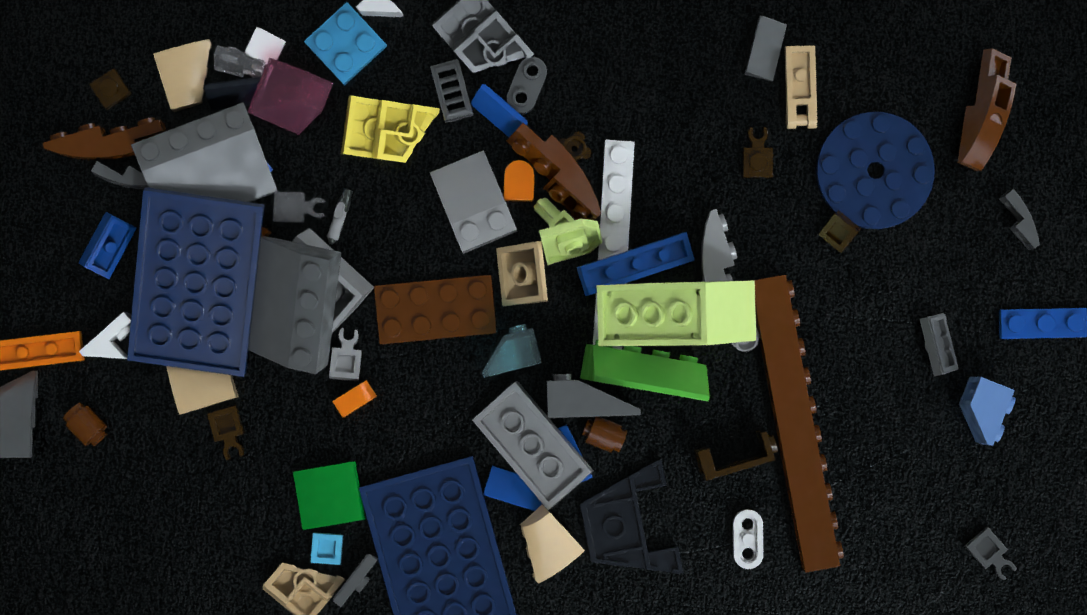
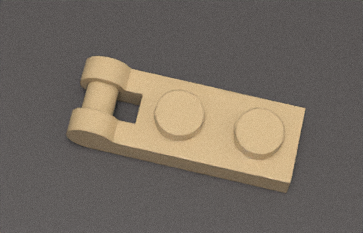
M786 46V128L796 129V126H807V129L817 128L815 46ZM796 106H807V114H797Z

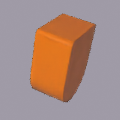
M516 160L506 167L504 174L505 201L532 202L534 200V171L526 161Z
M366 380L332 402L340 415L346 417L376 398L377 395Z

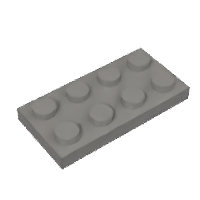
M518 381L509 386L472 420L547 510L555 506L594 471Z

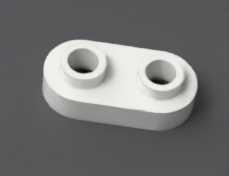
M744 509L739 511L733 518V558L740 567L753 569L763 559V521L757 512ZM746 518L752 520V527L750 529L742 527V522ZM745 548L752 549L753 555L751 558L746 559L742 556Z

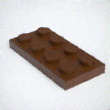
M491 275L374 286L380 345L497 333Z

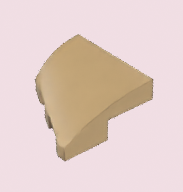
M210 39L181 45L153 54L170 109L173 112L203 103L204 81L207 78V63L209 51L212 47Z
M166 366L179 415L239 397L232 375Z
M543 505L539 506L520 524L522 534L527 542V555L531 559L534 571L532 575L538 584L564 569L585 551Z
M282 563L264 583L263 590L293 615H318L345 579L338 575L335 577L318 573L316 570H305L297 568L295 565Z

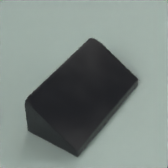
M262 77L204 85L209 105L213 110L230 108L240 103H244L245 106L267 103L269 100L267 83Z

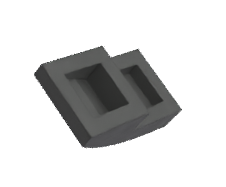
M97 161L91 170L94 175L116 185L134 189L148 188L143 174L131 166H128L125 173L121 175Z
M1014 189L1007 191L999 200L1018 220L1009 229L1028 250L1035 249L1040 244L1032 216Z

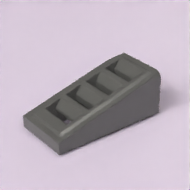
M456 59L430 66L445 123L474 116L459 60ZM451 69L456 71V74L439 78L438 75L440 72ZM455 80L459 82V85L442 89L441 84ZM458 91L462 93V96L445 100L444 95ZM464 102L465 107L450 111L447 109L449 105Z

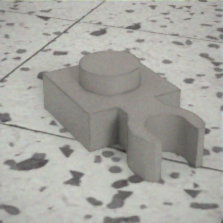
M341 328L339 341L342 346L341 348L332 347L329 378L359 381L362 350H353L358 342V331H354V338L352 340H346L343 337L344 328Z

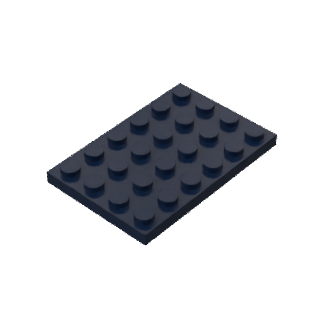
M145 187L142 197L128 361L241 377L245 376L264 204Z
M473 456L359 488L394 615H517Z

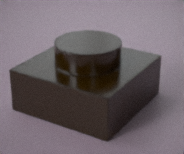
M114 68L90 83L91 88L107 110L132 94Z
M838 210L818 235L842 253L861 228Z

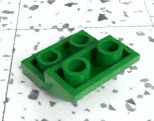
M355 461L293 472L303 530L365 519Z

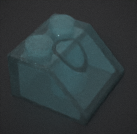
M526 324L508 328L510 334L504 335L482 371L483 377L486 378L542 363L533 328L527 329Z

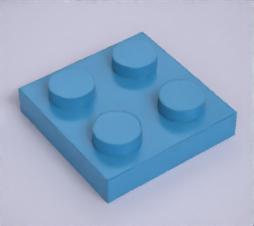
M348 2L340 7L304 41L344 86L387 47V44Z

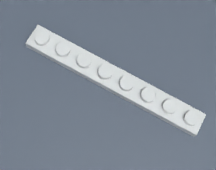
M605 140L600 216L602 243L598 249V260L628 251L635 143L633 141ZM597 293L595 299L593 345L598 340ZM613 346L614 349L622 350V346Z

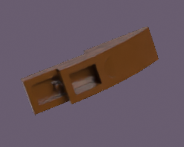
M993 48L983 50L976 101L974 106H967L965 110L958 163L976 171H982L1001 138L1011 111L1016 83L1008 80L1012 57Z
M154 117L138 121L137 127L127 129V126L116 127L109 130L110 135H107L103 127L91 123L78 127L79 132L68 135L67 132H61L51 135V141L44 142L43 146L44 149L77 159L114 160L135 156L131 144L166 132V127L161 120L155 121Z
M522 123L507 139L512 149L518 155L526 158L539 174L549 179L544 189L554 201L561 203L570 211L575 220L581 218L595 220L601 214L600 207L588 179L575 159L553 135L544 142L528 126Z

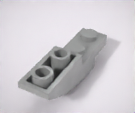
M717 209L708 213L704 226L700 257L702 282L733 281L730 273L725 275L724 269L735 265L733 260L737 259V254L733 242L727 243L724 232L728 231V226L724 215H718Z

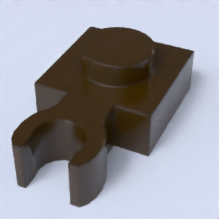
M753 127L748 130L751 148H743V178L773 177V148H764V142L768 137L766 127L763 128V137L761 139L754 138Z
M237 406L208 413L207 416L214 441L224 440L223 454L225 459H231L229 455L231 447H236L239 450V455L244 456V448L236 437L245 434Z

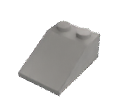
M484 150L430 172L463 254L517 232Z

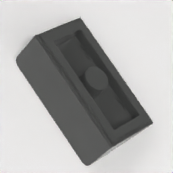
M759 16L744 75L773 81L787 24L765 16Z

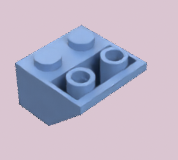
M969 377L959 405L975 442L993 446L995 441H1000L1005 428L1004 425H1001L1005 414H1010L1015 404V398L1012 397L1015 390L983 377Z

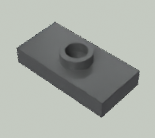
M941 313L920 319L925 339V349L929 355L933 375L938 376L959 370L945 314Z
M369 552L334 596L333 602L342 607L354 590L359 593L370 580L366 575L377 562V555Z

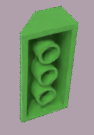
M596 340L595 345L586 344L580 379L709 402L706 365L698 364L697 357L680 355V360L670 359V353L652 350V355L642 354V348L636 346H624V349L620 350L614 349L613 346H598V340Z

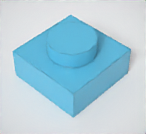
M314 532L311 563L341 565L343 535Z

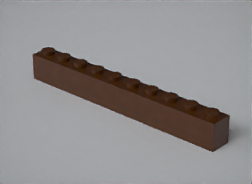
M786 275L755 280L756 327L760 336L759 343L801 567L807 573L840 567L839 559L844 558L841 541H836L834 530L838 529L836 513L830 512L828 502L833 500L830 483H825L823 472L827 471L825 455L819 454L818 443L822 442L819 425H814L812 414L816 413V404L814 397L809 396L807 385L811 384L809 369L808 367H803L801 356L806 354L803 338L797 337L796 327L800 326L799 314L797 309L792 310L790 298L795 297L792 280L787 281Z

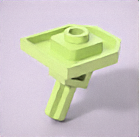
M540 198L534 205V210L549 225V228L539 230L547 265L589 254L602 243L598 221L583 218L574 220L565 210L560 212L547 198Z

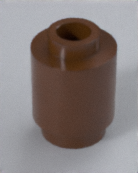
M81 402L73 406L63 417L67 422L66 427L85 446L90 443L95 446L107 435L104 432L107 425L89 406L84 407Z
M599 416L594 417L593 420L587 419L582 435L586 436L585 443L608 452L613 450L620 452L628 430L622 429V425Z

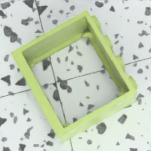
M755 280L597 285L598 346L715 345L756 341Z

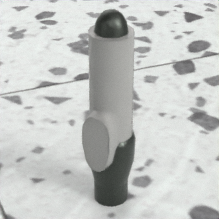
M344 188L337 202L327 235L329 244H334L339 239L346 214L349 211L352 190Z

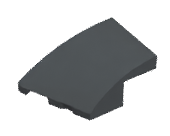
M458 0L431 24L472 73L492 66L504 65L507 62L518 59L530 58L534 55L488 0Z
M31 371L0 387V458L32 457V428L35 427V398H38V371Z

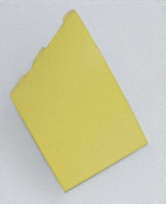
M349 96L341 154L406 163L432 120L439 114L440 108Z

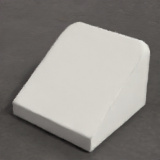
M256 27L245 50V54L274 68L286 41Z

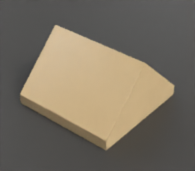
M542 241L496 248L502 306L548 302Z

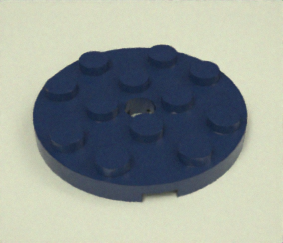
M885 112L858 114L838 125L822 145L816 165L817 184L827 206L834 213L839 210L857 226L864 229L889 228L911 218L926 202L933 186L935 174L933 155L929 144L921 132L907 120ZM873 162L880 164L884 169L879 179L871 178L868 174L867 168Z

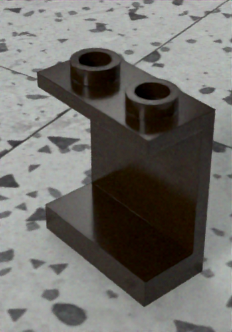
M764 430L755 431L762 454L716 468L709 448L704 446L694 449L702 478L707 481L774 461L773 453L778 452L774 436H770Z

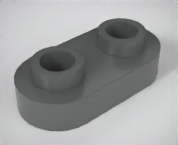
M537 57L525 58L519 64L507 94V103L519 114L530 112L534 108L547 76L546 65L541 59ZM534 66L538 69V73L535 76H529L527 69ZM523 93L527 96V100L525 103H518L516 96Z

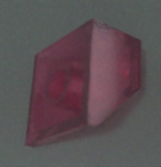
M269 58L247 112L299 135L322 112L333 83L302 69Z

